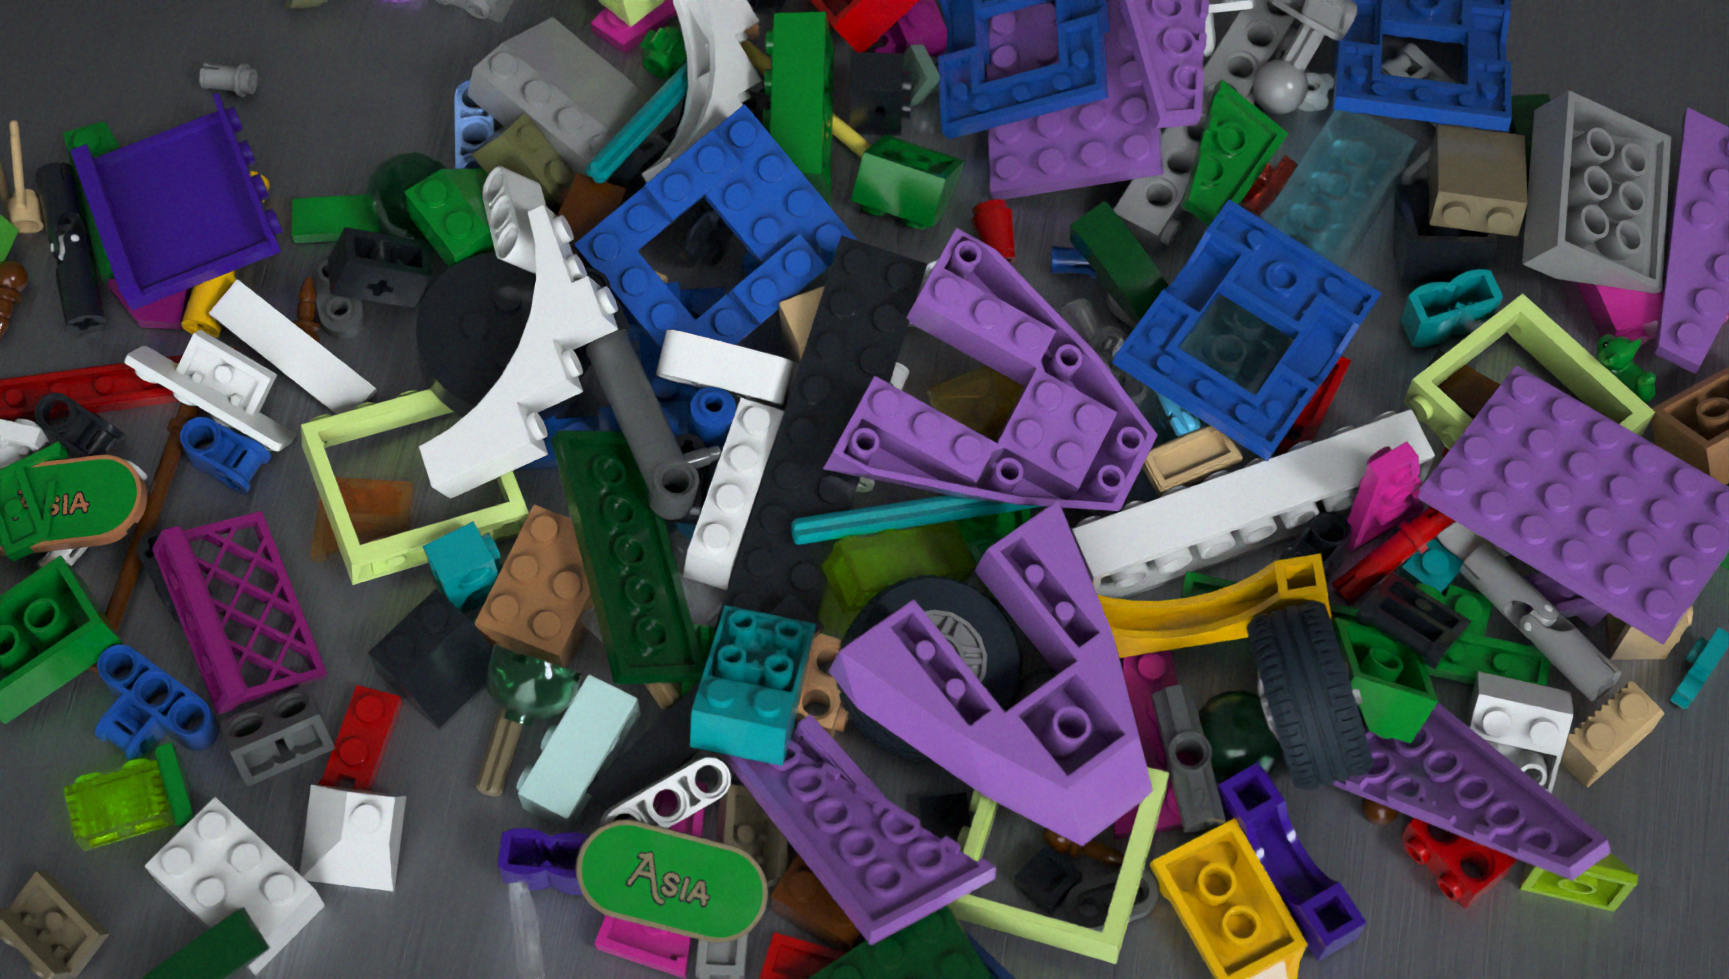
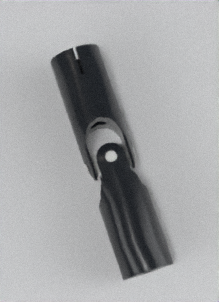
M59 162L49 163L38 168L35 172V179L52 256L56 258L58 266L55 277L65 326L72 333H90L102 328L106 323L96 270L89 254L90 245L75 170L68 163L61 162L60 165ZM57 231H64L66 233L58 237Z

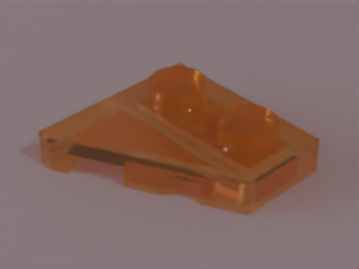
M335 477L360 545L372 542L380 537H390L409 530L415 491L413 482ZM321 497L319 498L310 555L313 563L325 562L328 560V555L340 551Z

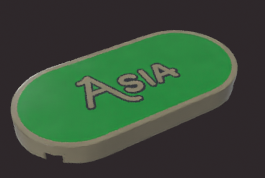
M624 819L600 826L582 843L576 858V878L586 900L601 913L618 919L708 942L722 943L736 940L750 932L757 925L766 908L768 888L761 867L745 851L723 843L639 821Z

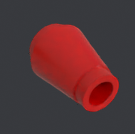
M1002 199L988 200L974 206L972 209L974 217L971 218L970 222L979 240L996 249L1010 264L1015 262L1012 209L1007 208L1006 201Z

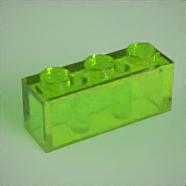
M955 521L916 526L902 531L891 528L883 530L875 536L865 538L851 535L839 540L833 546L834 550L822 564L823 571L842 613L862 610L878 592L901 579L905 580L907 577L916 578L919 575H924L925 577L935 575L937 578L939 576H946L948 579L952 577L960 583L961 581L965 582L977 567Z

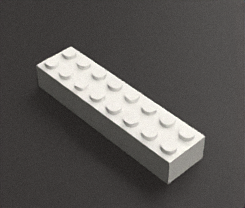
M1412 409L1398 414L1395 411H1388L1375 417L1370 424L1356 429L1354 426L1340 428L1325 440L1316 443L1310 440L1300 442L1291 447L1287 453L1270 458L1269 461L1258 457L1250 461L1243 469L1231 473L1227 470L1215 472L1208 476L1203 483L1186 488L1184 485L1173 487L1164 492L1161 498L1150 502L1133 501L1123 506L1116 514L1101 518V516L1088 517L1079 522L1072 529L1071 533L1096 594L1126 599L1185 578L1186 571L1199 573L1299 537L1313 518L1320 513L1332 512L1346 519L1354 504L1352 501L1357 496L1361 484L1359 482L1368 466L1367 460L1383 447L1390 446L1393 450L1407 441L1419 457L1420 474L1418 477L1422 485L1427 477L1435 454Z

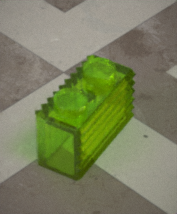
M131 760L122 766L121 771H113L111 774L104 775L99 772L84 774L75 780L74 785H66L63 788L74 838L84 852L175 825L157 760Z

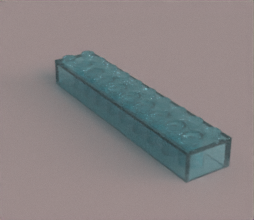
M1334 110L1262 220L1344 269L1395 190L1396 184L1402 179L1404 171L1409 167L1417 140L1367 114H1354L1347 111ZM1220 294L1194 332H1190L1180 349L1256 396L1294 339ZM1151 388L1138 409L1158 434L1151 448L1153 449L1179 437L1175 434L1170 424L1172 416L1166 415L1155 390ZM1199 419L1201 423V428L1209 425L1203 420ZM1202 480V481H1200V482H1197V483H1195V484H1193V485H1190V486H1188V487H1186V488H1189V487L1198 485V484H1200V483H1203L1204 480Z

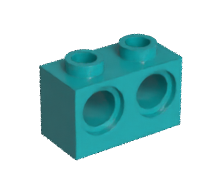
M473 521L423 546L434 580L443 596L463 614L484 605L503 567L499 560L501 555L489 532L481 536Z

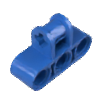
M116 644L102 652L97 664L99 675L118 699L106 711L96 726L95 736L99 740L112 742L125 752L126 760L132 764L139 763L145 759L166 734L192 751L205 750L215 743L219 736L220 727L210 707L201 697L132 647ZM133 666V669L126 677L114 678L117 671L122 667ZM161 691H168L167 697L161 703L149 704L153 695ZM195 717L204 718L198 728L184 730L186 723L190 719Z

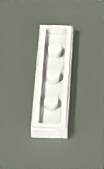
M238 279L209 312L215 320L336 415L351 411L356 406L368 402L377 392L373 385Z

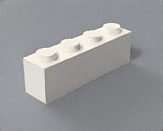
M744 398L740 399L687 551L683 577L727 590L784 411Z

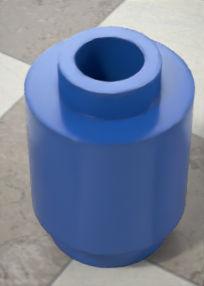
M706 387L699 390L693 396L690 405L688 429L690 434L702 439L705 446H715L726 441L736 413V404L731 394L721 388Z

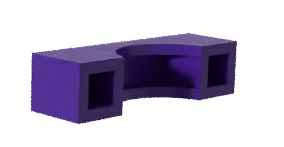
M1257 762L1219 784L1218 792L1225 822L1234 818L1237 820L1316 960L1319 962L1358 939L1367 923L1341 883L1326 876L1310 858L1294 831L1284 798L1261 764Z

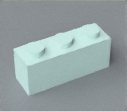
M589 674L581 687L576 685L569 693L564 705L565 715L558 726L553 724L549 727L540 746L543 752L534 766L532 764L526 766L517 783L518 796L523 809L568 832H573L593 798L587 789L611 767L641 716L638 698Z

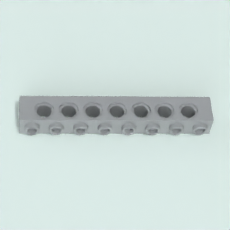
M1257 0L1253 8L1240 11L1204 67L1202 115L1197 125L1168 127L1162 133L1164 174L1133 179L1114 208V212L1128 227L1146 253L1154 257L1163 243L1170 245L1174 240L1181 224L1177 220L1182 212L1185 210L1190 213L1182 204L1199 141H1195L1192 138H1201L1215 85L1220 80L1225 81L1257 107L1258 103L1253 94V81L1257 71L1265 63L1279 59L1283 51L1286 52L1298 31V27L1302 23L1268 0ZM1253 44H1261L1263 45V47L1255 46ZM1238 74L1244 76L1245 78H1238L1233 75ZM1172 169H1180V170H1183V171L1186 172V173H1184V174H1177V173L1172 172L1171 170H1172ZM1159 201L1164 203L1165 206H1154L1150 202Z

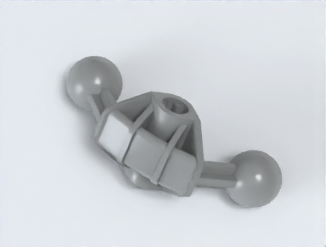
M1268 0L1273 5L1301 21L1302 24L1282 59H1275L1265 63L1254 77L1253 94L1257 103L1264 110L1274 114H1286L1302 104L1308 90V82L1304 70L1325 35L1334 40H1343L1357 13V4L1352 0Z

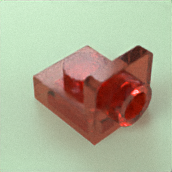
M1287 155L1274 167L1267 163L1241 202L1260 216L1279 197L1299 164Z

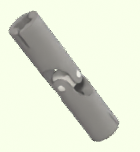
M1490 543L1477 548L1464 561L1460 572L1513 625L1530 639L1537 649L1590 701H1595L1602 697L1619 680L1621 671L1569 620L1565 619ZM1527 604L1534 609L1530 613H1528Z

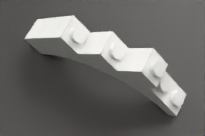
M672 0L681 24L687 53L688 89L684 114L674 140L662 157L642 173L647 183L712 129H715L743 106L742 102L751 98L747 89L762 81L740 43L749 38L745 30L759 22L747 0Z
M544 204L528 211L535 241L536 282L531 312L517 350L501 378L473 410L449 430L419 446L432 488L450 499L548 455L543 438L547 437V430L538 412L583 392L578 378L579 375L583 374V370L573 350L618 330L613 313L618 311V307L613 294L607 286L602 288L587 276L582 261L578 255H573L569 242L574 240L570 225L563 215L556 216Z

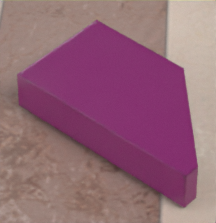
M108 279L107 286L110 292L121 302L140 327L184 330L181 323L190 299V288L132 311L119 291L116 280Z

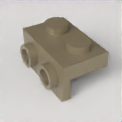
M730 784L727 793L719 799L716 842L739 848L753 857L765 875L767 888H770L780 882L791 865L788 840L746 787Z
M47 870L36 871L9 908H0V938L8 945L17 948L30 961L29 966L31 970L43 979L77 978L110 935Z

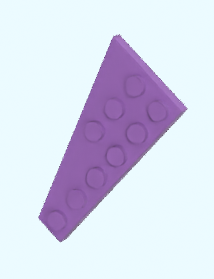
M1119 0L1155 128L1197 125L1202 115L1204 71L1202 69L1207 41L1205 25L1209 11V0Z
M1687 107L1682 118V140L1678 151L1677 182L1673 193L1667 244L1669 247L1668 258L1664 269L1663 282L1665 283L1663 300L1659 311L1654 354L1696 374L1729 313V127Z

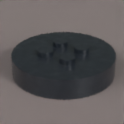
M495 251L464 259L441 274L428 289L417 316L416 352L421 373L435 396L448 408L463 417L481 402L501 378L519 346L531 312L536 274L498 259ZM577 348L573 351L582 366L583 374L579 375L578 378L582 389H584L590 379L593 366L589 359L583 360ZM580 393L538 412L543 421L549 419L567 408Z

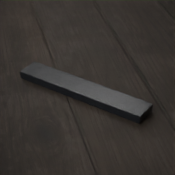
M792 594L770 613L771 615L816 623L814 639L824 630V625ZM701 680L587 789L591 796L606 811L613 805L685 765L700 750L690 747L692 707ZM622 813L617 815L614 819L628 820L631 817V815L628 813Z

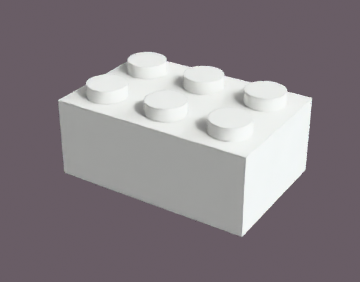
M216 797L145 865L155 881L207 930L235 911L245 907L270 947L268 951L247 967L255 975L325 906L316 889Z

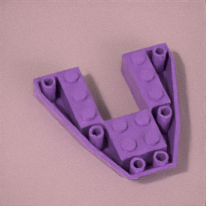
M956 228L906 318L910 320L909 323L1024 386L995 442L874 376L823 469L966 499L1033 506H1050L1059 501L1060 506L1064 508L1120 511L1158 434L1099 355L996 249Z
M1056 501L989 547L974 571L1056 671L1057 676L1010 710L1004 712L915 600H912L841 649L830 667L829 673L860 711L979 793L1083 846L1142 802L1153 792L1113 633L1060 503Z

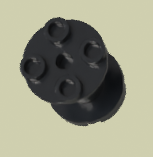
M658 135L649 139L653 146L645 153L638 147L629 155L617 171L612 184L626 188L628 199L647 183L642 173L662 157L673 141L667 135ZM697 202L677 218L690 229L680 253L681 262L688 268H695L703 263L713 267L725 256L727 252L725 245L734 233L712 207L707 210Z

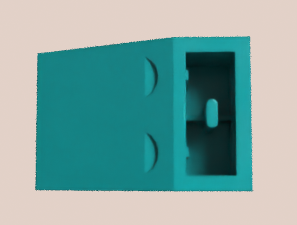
M725 605L692 707L690 747L783 766L794 729L816 623Z

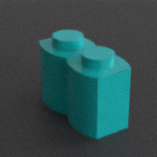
M1478 269L1467 271L1455 277L1450 283H1428L1412 291L1406 301L1400 322L1412 347L1435 346L1447 340L1452 334L1469 335L1497 313L1503 295L1491 270Z

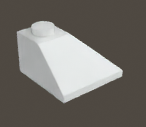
M312 784L300 875L306 881L395 891L406 795Z

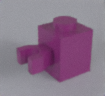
M919 0L908 13L903 15L893 24L892 28H889L878 39L877 42H882L886 45L875 48L874 53H900L904 55L910 45L924 44L929 56L938 58L946 49L947 29L935 0Z

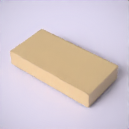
M1207 425L1151 449L1142 468L1156 494L1161 498L1164 492L1180 485L1188 487L1206 479L1215 472L1228 470L1240 465L1243 456L1233 439L1211 425Z

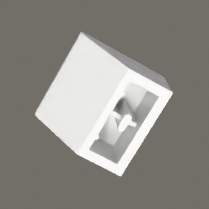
M1478 671L1466 713L1465 724L1548 792L1552 793L1574 716L1571 692Z

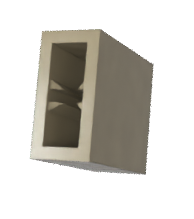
M1437 124L1429 155V225L1518 236L1528 203L1525 135Z

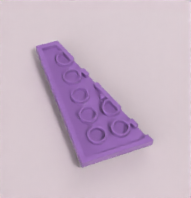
M1437 703L1411 743L1394 738L1385 739L1379 737L1375 733L1370 732L1367 725H1365L1364 731L1374 765L1365 775L1355 778L1350 776L1349 780L1342 782L1336 780L1333 781L1334 784H1331L1572 881L1611 853L1608 839L1440 703Z
M791 740L783 766L719 753L870 945L996 879V866L982 858L977 862L961 852L960 844L947 836L943 839L935 836L920 826L918 818L860 783L857 787L840 777V770L827 762L821 765L802 753L801 746Z

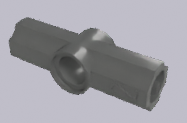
M1181 684L1165 687L1156 693H1152L1151 702L1165 754V772L1169 773L1168 778L1172 782L1184 832H1193L1194 834L1211 831L1226 821L1210 761L1211 746L1203 734L1192 687L1182 686ZM1180 752H1190L1198 758L1200 763L1194 766H1186L1178 761L1176 755Z

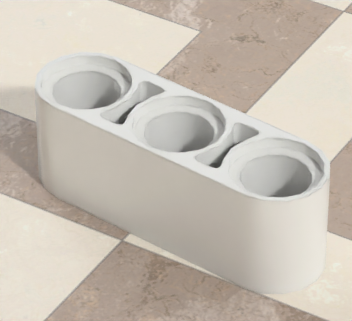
M497 166L486 178L482 191L483 203L496 256L498 259L536 274L535 241L528 211L543 204L546 206L542 188L534 180L502 166Z
M666 330L656 375L699 388H721L734 397L783 407L793 362L779 356L682 331Z
M699 757L693 759L610 807L604 812L600 820V826L612 822L619 814L628 813L633 817L634 821L668 829L727 793L731 782L729 769L722 761L716 758ZM710 765L717 771L718 783L713 790L705 793L697 788L695 774L702 766ZM663 789L671 790L677 799L675 810L667 816L658 815L653 808L655 795Z

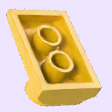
M1235 818L1158 857L1150 863V867L1156 876L1159 892L1172 904L1215 979H1298L1300 960L1308 944Z

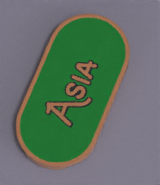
M95 455L46 461L26 470L42 516L48 481H56L59 484L57 498L51 509L53 516L51 537L30 547L34 553L101 546L116 542L128 534L126 530L134 522L136 524L139 522L146 509L147 489L145 482L127 461L116 456ZM14 475L1 481L0 507L12 542L15 543L37 531L17 476ZM12 499H18L25 507L24 513L18 518H11L5 513V505ZM0 540V555L6 556Z

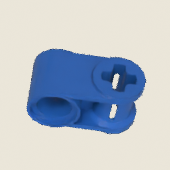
M196 417L191 419L183 426L180 432V441L190 464L195 469L217 479L223 485L239 494L246 495L251 489L249 482L262 464H268L272 458L270 452L255 440L239 435L210 418ZM206 439L213 440V443L208 448L195 449V446L200 441Z

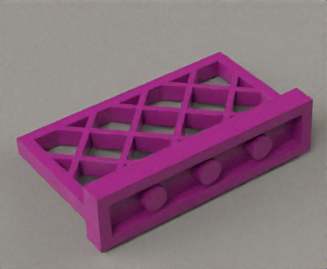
M262 511L186 530L176 526L161 531L152 550L217 715L235 710L240 703L326 678L328 675ZM254 527L260 542L256 553L231 541L237 530ZM228 533L226 538L220 536L221 534ZM204 539L220 547L221 549L213 564L195 556L190 542ZM225 551L250 563L242 579L218 567ZM262 551L264 552L266 559L260 556ZM255 566L273 575L276 586L272 594L247 582ZM201 571L207 573L205 580ZM212 577L237 589L229 606L211 597L207 586ZM242 592L266 603L259 620L234 609ZM279 592H280V595H281L282 599H280V598L277 597V595H278ZM271 607L289 615L293 626L288 635L264 624ZM218 613L224 615L222 620H220ZM229 618L253 630L245 647L227 638L224 627ZM258 633L283 645L275 662L250 650ZM295 633L297 634L299 641L293 638ZM288 648L304 655L311 670L297 674L281 666L280 664ZM234 654L240 657L238 662L236 661ZM245 660L270 672L265 683L247 688L240 671ZM275 675L281 677V679L272 681Z

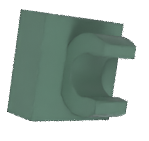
M924 44L910 45L903 55V71H912L911 105H922L931 92L939 91V80L941 77L936 69L938 58L929 56Z

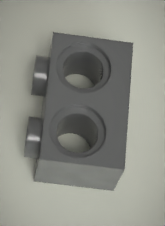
M308 684L220 721L229 751L246 787L335 749L323 716Z

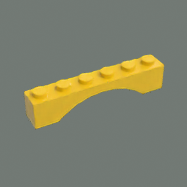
M1321 553L1273 561L1259 572L1236 584L1188 598L1162 601H1133L1097 594L1113 633L1119 658L1248 638L1246 626L1255 616L1262 614L1270 615L1272 611L1278 609L1284 611L1286 607L1292 605L1301 606V603L1310 600L1325 603L1332 623Z

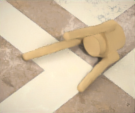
M12 120L10 122V141L15 191L12 193L11 198L0 162V198L4 209V218L19 229L18 233L31 234L44 228V218L39 194L34 190L24 189L19 124L16 120Z

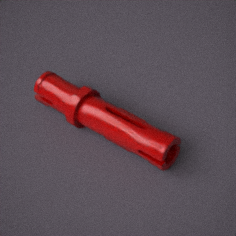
M1428 507L1411 522L1408 523L1405 520L1399 524L1398 528L1400 530L1369 553L1344 575L1334 580L1332 585L1347 604L1351 606L1360 596L1388 576L1413 554L1425 552L1428 549L1426 544L1453 523H1456V521L1435 508Z

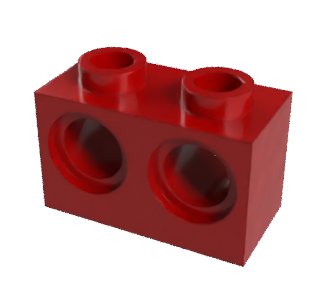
M1417 818L1408 823L1401 836L1409 856L1417 864H1425L1437 877V885L1443 894L1451 901L1456 902L1458 900L1465 909L1507 876L1517 861L1510 855L1447 830L1445 831L1449 836V841L1439 842L1430 836L1427 829L1434 825ZM1460 863H1474L1481 870L1482 877L1471 878L1462 871Z

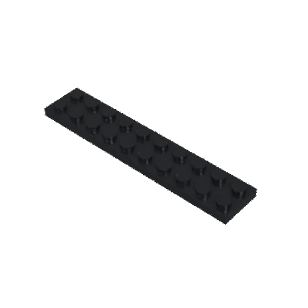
M841 235L714 628V638L725 605L770 614L782 601L792 594L815 617L817 616L841 538L798 545L794 543L792 538L791 522L796 518L850 510L860 477L824 470L823 468L874 376L890 384L910 321L906 317L917 299L927 263Z

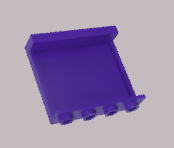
M219 93L212 95L218 111L97 158L93 156L87 144L70 150L118 289L132 311L282 252L276 235L283 233L282 227L274 209L266 210L263 204V200L270 198L260 173L253 176L250 170V166L257 164L247 139L240 142L237 133L243 131L244 128L235 107L232 106L226 109Z

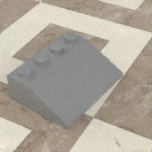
M553 17L502 42L473 68L467 95L503 126L525 112L574 174L580 173L588 176L586 174V166L651 99L650 96ZM669 113L638 147L645 153L653 146L649 139L658 135H667L669 137L676 130L678 119ZM621 165L608 177V179L605 182L612 184V181Z
M1570 90L1534 110L1522 264L1561 280L1655 294L1662 291L1671 136Z

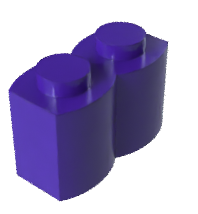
M517 828L503 832L497 866L504 883L523 891H539L552 886L562 893L583 895L576 878L575 865L579 849L589 835L565 832L549 837L541 831L529 828Z

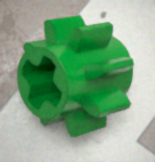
M666 26L664 29L659 28L657 33L649 30L639 45L643 49L641 57H643L642 65L650 74L659 79L666 80L669 77L671 78L687 61L683 33L674 27Z

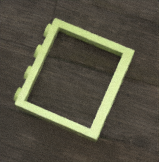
M1523 293L1413 378L1403 401L1409 409H1412L1416 419L1424 422L1440 437L1444 446L1450 450L1473 419L1437 386L1502 335L1508 333L1588 407L1637 435H1643L1655 413Z
M431 389L420 392L417 390L406 391L395 399L377 404L366 402L356 406L351 411L333 416L330 414L319 415L308 423L301 424L302 448L352 585L428 563L423 548L424 545L473 521L481 536L489 532L495 543L517 537L529 515L514 473L511 471L496 478L505 500L503 504L366 544H359L324 448L454 412L443 404Z
M1147 767L1153 792L1140 802L1103 932L970 895V893L949 903L957 919L1117 964L1166 795L1169 773ZM974 789L969 811L975 812L971 828L967 826L962 827L957 843L960 844L961 852L978 862L983 856L999 803L985 797Z

